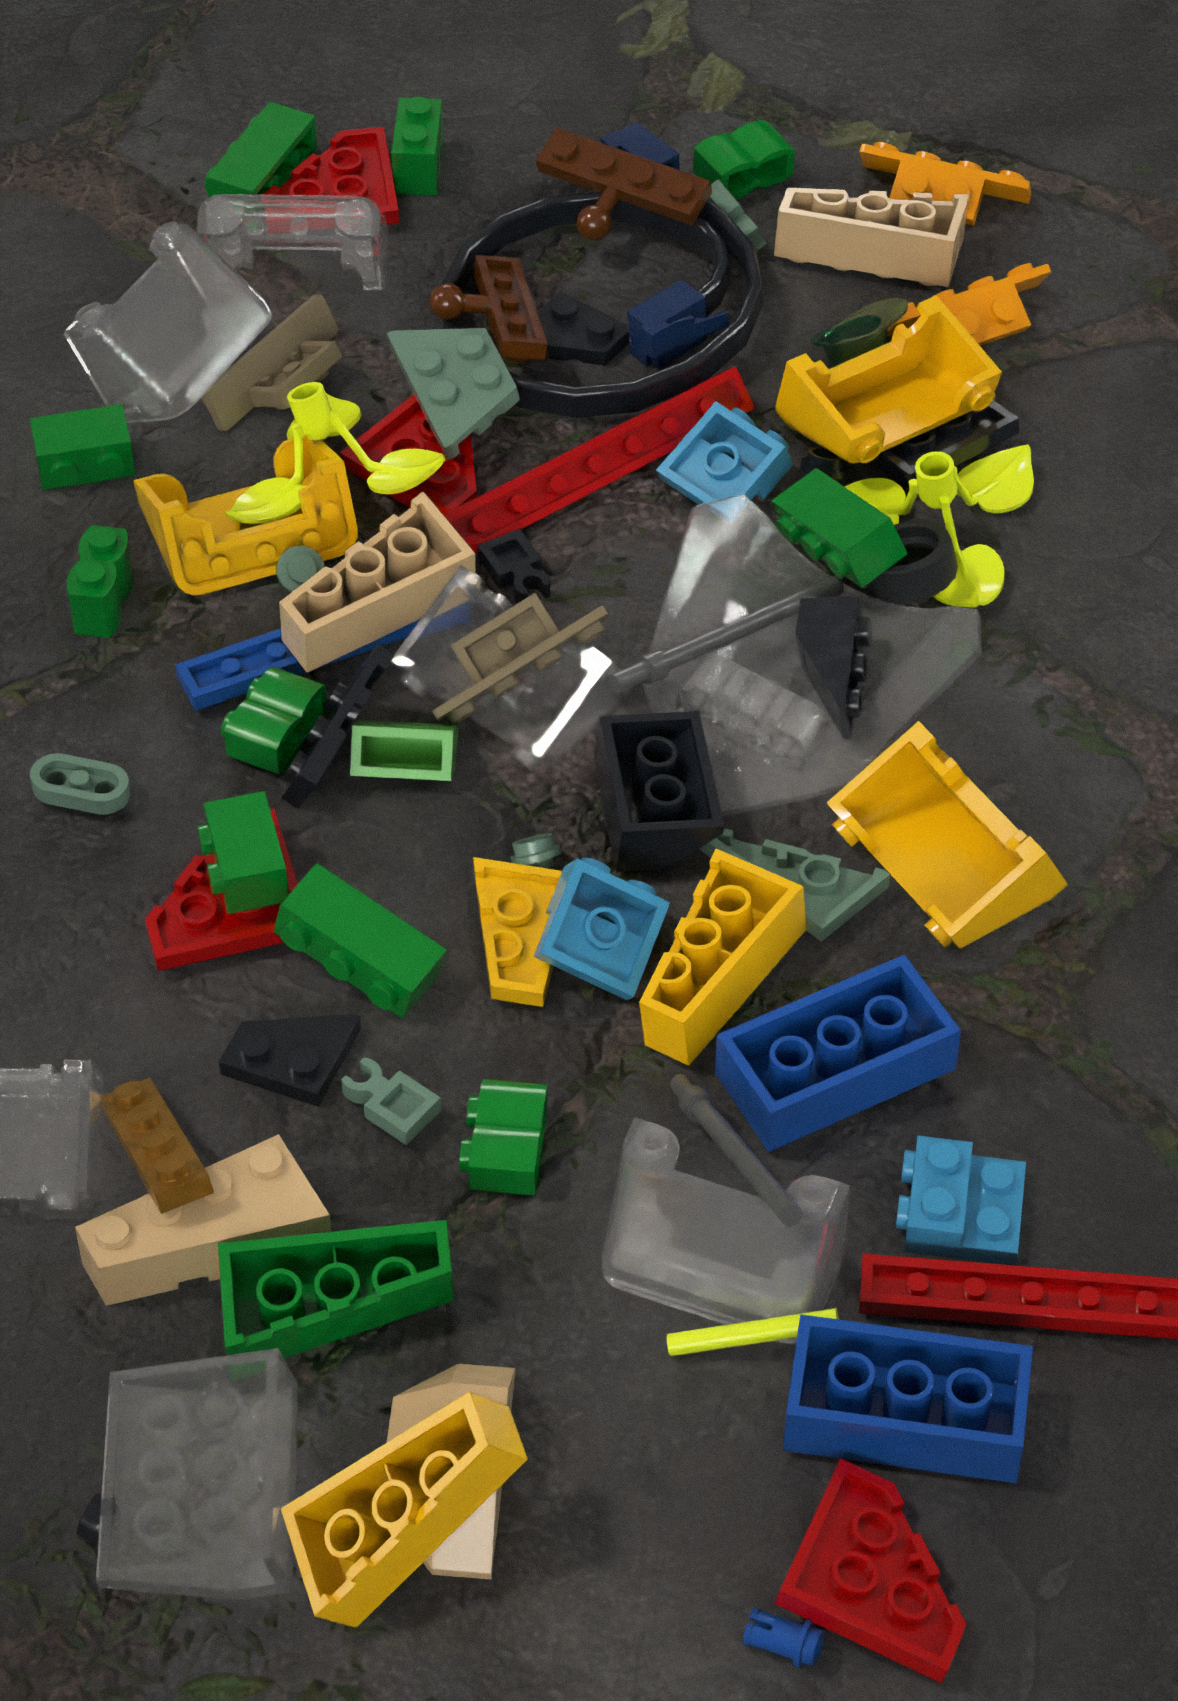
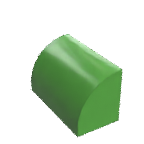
M358 720L352 725L350 776L452 781L457 754L458 725Z

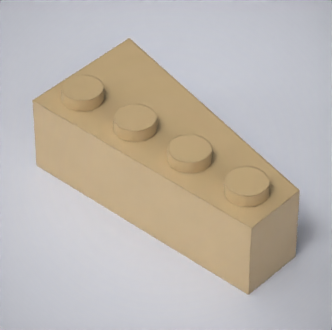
M787 188L778 210L774 256L787 258L796 263L810 262L831 266L841 271L855 270L872 273L881 278H900L917 281L925 286L939 285L948 287L964 239L969 194H953V201H932V193L914 192L913 200L889 199L887 191H869V193L863 194L858 198H849L845 190Z
M422 492L411 500V508L399 517L395 514L390 516L380 524V532L364 544L359 541L345 551V558L333 568L325 566L279 602L282 641L308 673L475 593V553L428 496Z
M280 1135L271 1137L206 1167L205 1169L214 1190L213 1194L163 1214L159 1212L150 1194H146L76 1226L82 1265L105 1305L108 1306L179 1289V1282L200 1277H208L209 1282L219 1280L218 1243L331 1232L330 1214Z

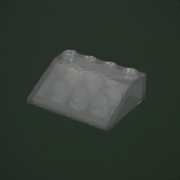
M279 1348L110 1372L96 1583L99 1587L228 1600L292 1592L293 1546L281 1508L295 1500L298 1383Z

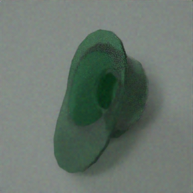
M889 298L864 306L833 327L815 334L810 339L811 344L824 348L832 367L842 364L887 344L888 327L905 315L909 308L908 302L902 298Z

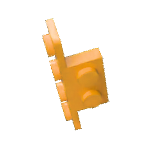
M876 142L874 146L862 144L859 151L864 167L896 174L889 199L913 200V193L917 192L932 193V201H953V194H969L966 217L967 225H975L983 194L1026 204L1030 203L1032 196L1030 182L1025 180L1021 174L1013 171L1002 170L997 174L984 171L981 166L969 161H959L957 164L941 161L938 156L928 152L919 151L915 155L899 152L898 148L884 142Z
M1026 263L1009 271L1006 278L994 281L993 276H988L970 284L967 291L955 294L953 289H949L936 295L980 346L1024 332L1031 326L1018 293L1037 287L1052 271L1049 264L1033 268L1031 263ZM914 302L906 303L889 312V320L879 329L882 337L892 336L895 327L902 323L908 329L918 320L921 314L917 311Z

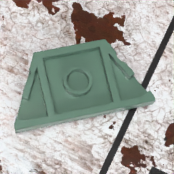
M486 328L395 330L386 333L390 348L447 460L453 459L460 453L458 444L469 434L474 432L481 435L492 425L493 420L498 415L507 412L520 400L517 386Z

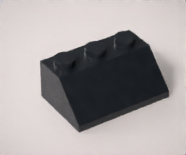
M699 711L599 716L594 759L616 872L668 869L724 833V821Z

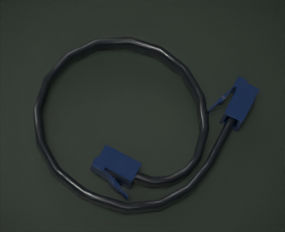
M637 122L619 132L612 131L600 138L601 143L680 170L679 153ZM594 191L549 196L499 215L459 248L442 284H454L463 292L473 273L475 255L493 256L507 244L553 226L576 224L580 211L587 206L595 205L602 194ZM709 199L692 226L619 200L610 214L612 221L661 229L701 249L714 264V270L709 281L697 291L681 279L627 311L628 330H630L628 331L630 334L629 342L631 343L629 344L630 354L646 367L653 364L659 369L706 341L708 333L723 328L726 329L701 351L686 360L632 382L571 387L521 378L509 371L517 386L520 399L515 406L522 409L573 418L633 413L666 401L712 377L746 347L763 307V287L755 245L731 217ZM727 251L744 269L747 286L746 295L735 321L730 325L728 312L726 311L709 316L720 307L730 284V265ZM457 318L443 320L444 329H460L457 325Z

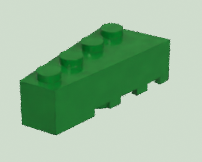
M446 1220L218 1243L224 1340L230 1377L454 1301Z

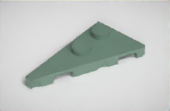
M725 828L723 834L699 848L710 858L715 849H719L802 885L804 888L806 931L820 942L888 889L890 883V873L884 869L875 867L873 875L841 867V858L830 855H814L806 849L765 839L763 846L733 839V830Z

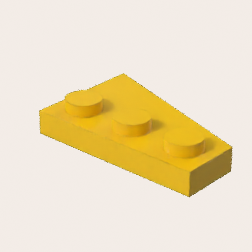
M473 857L491 999L543 1007L554 966L533 956L550 916L546 911L562 871Z

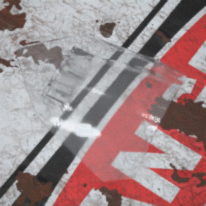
M744 494L696 505L690 511L676 562L657 619L649 652L655 649L663 652L832 576L802 555L779 532L768 516ZM843 583L844 591L836 597H859L862 616L870 617L872 624L871 646L863 647V652L867 656L866 682H858V688H861L863 699L862 717L854 718L851 739H843L802 669L796 639L798 613L670 670L669 675L664 679L650 685L643 682L650 713L699 711L722 817L835 792L845 787L881 755L982 654L981 616L976 609L955 606L915 608L897 605L866 595Z

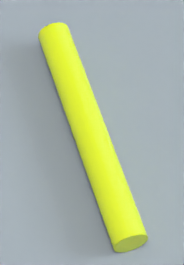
M837 1308L800 1313L802 1315L839 1319ZM800 1314L667 1334L668 1352L670 1356H678L797 1338Z

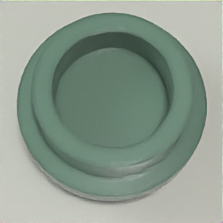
M295 546L286 550L279 558L276 566V575L281 586L291 593L325 566L321 556L315 550L305 546Z
M552 833L539 834L512 843L515 855L511 856L510 859L515 864L548 869L555 865L553 857L560 855L562 850L560 844L554 843Z

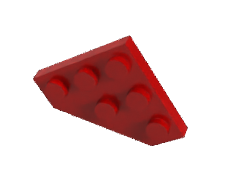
M384 127L340 131L330 139V147L318 156L314 153L291 171L292 178L279 188L274 185L263 194L268 236L399 224V210Z
M414 394L356 439L367 456L372 461L378 463L387 454L402 449H424L444 455ZM471 434L458 444L460 453L453 459H446L442 466L427 480L407 491L387 495L411 508V500L424 492L442 514L476 498L477 489ZM347 446L340 452V458L344 461L345 469L367 482L368 477L372 473L364 467L352 449Z
M273 808L270 809L286 866L288 893L290 894L298 885L275 809ZM196 854L175 880L174 891L162 906L156 904L145 918L146 931L157 971L284 943L281 937L273 932L280 904L227 914L223 895H213L209 882L207 864L214 863L213 856H199Z
M840 1458L774 1604L942 1684L967 1623L957 1604L950 1605L937 1580L940 1571L921 1534H914L902 1512L904 1501L895 1484Z

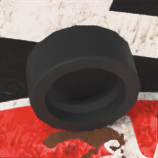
M922 520L895 524L894 526L907 551V555L868 583L872 594L882 601L900 604L924 600L946 589L955 579L958 569L952 539L947 529L935 522ZM923 558L920 561L908 565L895 566L896 564L909 559Z

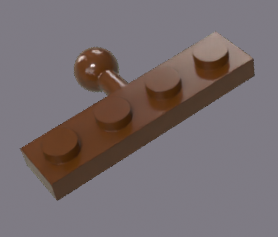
M560 128L555 129L535 160L539 172L602 194L595 205L585 207L577 217L576 225L578 232L583 238L590 241H598L608 235L612 226L610 214L619 200L692 226L712 194L711 182L709 180Z
M475 255L473 273L480 295L464 294L459 287L450 283L440 284L431 292L429 297L430 309L440 319L452 320L457 318L462 312L486 314L501 357H506L516 362H526L530 359L545 360L548 343L519 258Z

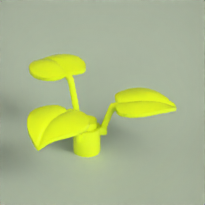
M309 382L295 387L287 395L294 416V420L286 434L287 439L294 437L295 473L291 479L285 477L271 478L253 485L235 501L231 510L224 512L226 517L237 522L264 524L286 518L299 510L301 503L298 491L306 487L301 485L304 481L303 435L305 434L309 440H325L327 437L341 435L364 467L372 473L367 479L369 489L379 494H397L418 486L432 476L442 466L443 462L446 461V458L441 453L429 450L402 449L387 454L380 463L372 461L349 432L362 416L359 406L350 401L338 399L327 394L323 385L319 382Z
M1027 444L994 453L964 467L958 475L954 461L948 454L943 452L926 453L916 462L917 479L909 480L910 490L907 497L899 484L887 478L863 479L845 486V488L890 517L894 525L899 523L898 515L910 513L917 494H919L921 501L928 507L942 509L945 528L952 539L958 569L956 577L950 585L934 595L933 598L951 606L976 608L979 605L989 604L1000 594L1005 580L1004 565L996 551L987 545L977 544L963 551L960 550L950 504L957 494L967 506H974L978 503L981 509L988 513H1005L1023 506L1030 499L1034 488L1031 449Z

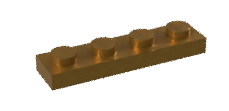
M151 1078L142 1081L125 1082L117 1086L113 1092L99 1097L107 1120L161 1214L214 1193L206 1169Z

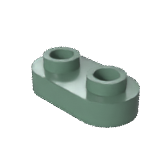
M54 753L41 757L30 769L33 794L38 800L46 804L106 815L121 810L130 800L131 792L128 775L123 768L112 763Z

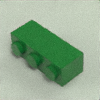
M269 102L258 116H254L251 119L248 128L238 140L230 144L227 153L216 166H212L208 170L204 186L208 192L209 210L256 226L265 215L263 194L274 185L279 188L292 178L291 171L318 150L315 115Z
M817 468L772 500L780 517L776 520V526L790 544L798 542L814 561L822 559L839 579L847 577L861 588L907 555V551L890 517Z
M318 863L311 868L280 904L273 931L281 937L288 947L295 951L306 953L322 964L331 976L338 980L349 982L367 994L374 1005L383 1010H390L402 1019H404L438 977L447 949Z

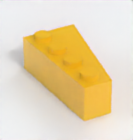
M715 849L709 861L710 870L705 880L700 879L693 893L694 902L686 918L681 917L674 931L675 940L669 952L663 953L639 1001L645 1046L688 1066L807 930L804 888L802 885L719 849Z
M469 1391L281 1508L314 1617L357 1628L528 1460L509 1406Z

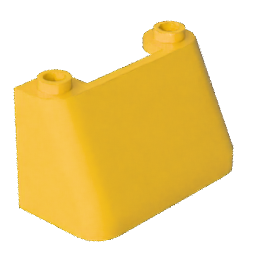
M936 295L918 303L917 311L921 316L911 327L907 329L903 323L895 327L891 342L828 369L821 360L813 362L806 353L787 361L775 405V412L789 428L849 463H868L885 450L970 411L979 412L985 409L995 398V390L1002 371Z
M306 434L303 435L304 481L301 485L306 487L298 491L301 508L286 518L264 524L237 522L226 517L224 512L231 510L235 501L252 486L188 503L183 485L174 476L155 474L133 481L138 503L173 581L184 593L194 596L204 595L276 575V566L279 558L286 550L295 546H305L315 550L323 561L344 555L345 551L353 546L358 538V527L344 461L323 440H309ZM294 437L282 442L276 449L273 457L276 478L285 477L291 479L295 473Z
M918 721L834 795L827 804L838 817L831 824L851 847L860 841L885 870L890 873L897 883L931 918L924 926L944 948L953 942L961 949L1052 900L1068 884L1047 853L1031 836L1028 837L1021 829L1018 830L964 774L953 758L949 757L939 748L935 737Z

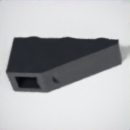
M859 597L801 598L796 626V639L802 669L843 739H851L854 718L862 717L863 699L861 688H858V682H866L867 656L863 652V647L871 646V618L862 616Z

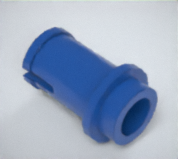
M753 1608L749 1619L754 1622L753 1625L746 1624L743 1645L753 1646L792 1659L793 1666L800 1669L804 1664L816 1665L822 1651L825 1631L815 1628V1623L811 1620H806L804 1624L764 1612L760 1608Z

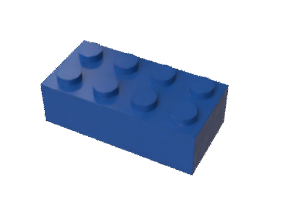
M904 954L717 1034L715 1075L766 1150L770 1152L956 1070L961 1030Z
M800 1314L786 1410L783 1451L1017 1483L1024 1446L1033 1346Z

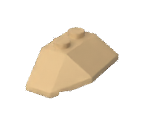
M456 1364L394 1396L387 1442L469 1391L509 1406L511 1411L515 1368ZM502 1485L423 1562L432 1575L492 1580Z

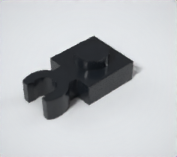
M520 529L477 545L478 560L499 589L511 584L514 586V599L517 604L528 597L527 590L529 589L540 591L545 599L550 597V578L542 571V558Z

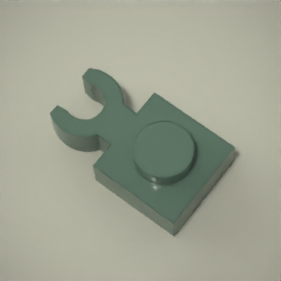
M719 180L712 183V194L709 200L731 217L755 245L756 251L766 245V241L758 233L759 229L756 224L744 213L740 204Z
M363 1058L360 1061L361 1075L368 1079V1081L362 1083L355 1082L346 1075L341 1079L344 1096L354 1103L364 1104L365 1118L405 1145L442 1111L441 1097L400 1070L390 1080L382 1076L379 1064L369 1058Z

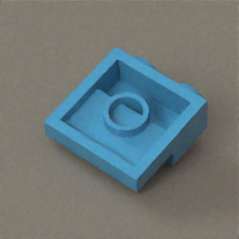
M715 402L656 469V472L662 481L730 525L755 495L764 499L793 466V462L788 453L790 446L779 434L772 430L764 433L755 427L753 420L742 410L734 407L730 411L720 403Z
M577 858L563 868L546 911L550 916L533 957L622 999L629 1000L636 993L670 902L656 896V889L644 882L637 880H628L626 882L610 874L611 869L598 860L592 858H582L580 860Z
M918 1135L916 1151H904L901 1183L912 1184L910 1196L899 1195L896 1228L906 1230L904 1252L1016 1266L1026 1162L972 1155L973 1142Z

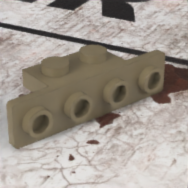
M312 295L202 391L201 397L219 431H228L254 407H273L277 410L289 408L287 395L292 389L305 383L321 381L329 374L328 369L342 358L336 342L329 341L338 333L339 329L323 295Z
M536 593L522 600L451 645L474 685L432 711L434 716L440 723L449 719L452 725L465 720L478 710L475 703L488 694L492 693L495 699L507 694L520 684L517 676L532 667H535L537 672H541L552 666L563 657L559 650L575 640L582 646L605 632L602 624L610 619L607 611L602 605L559 631Z

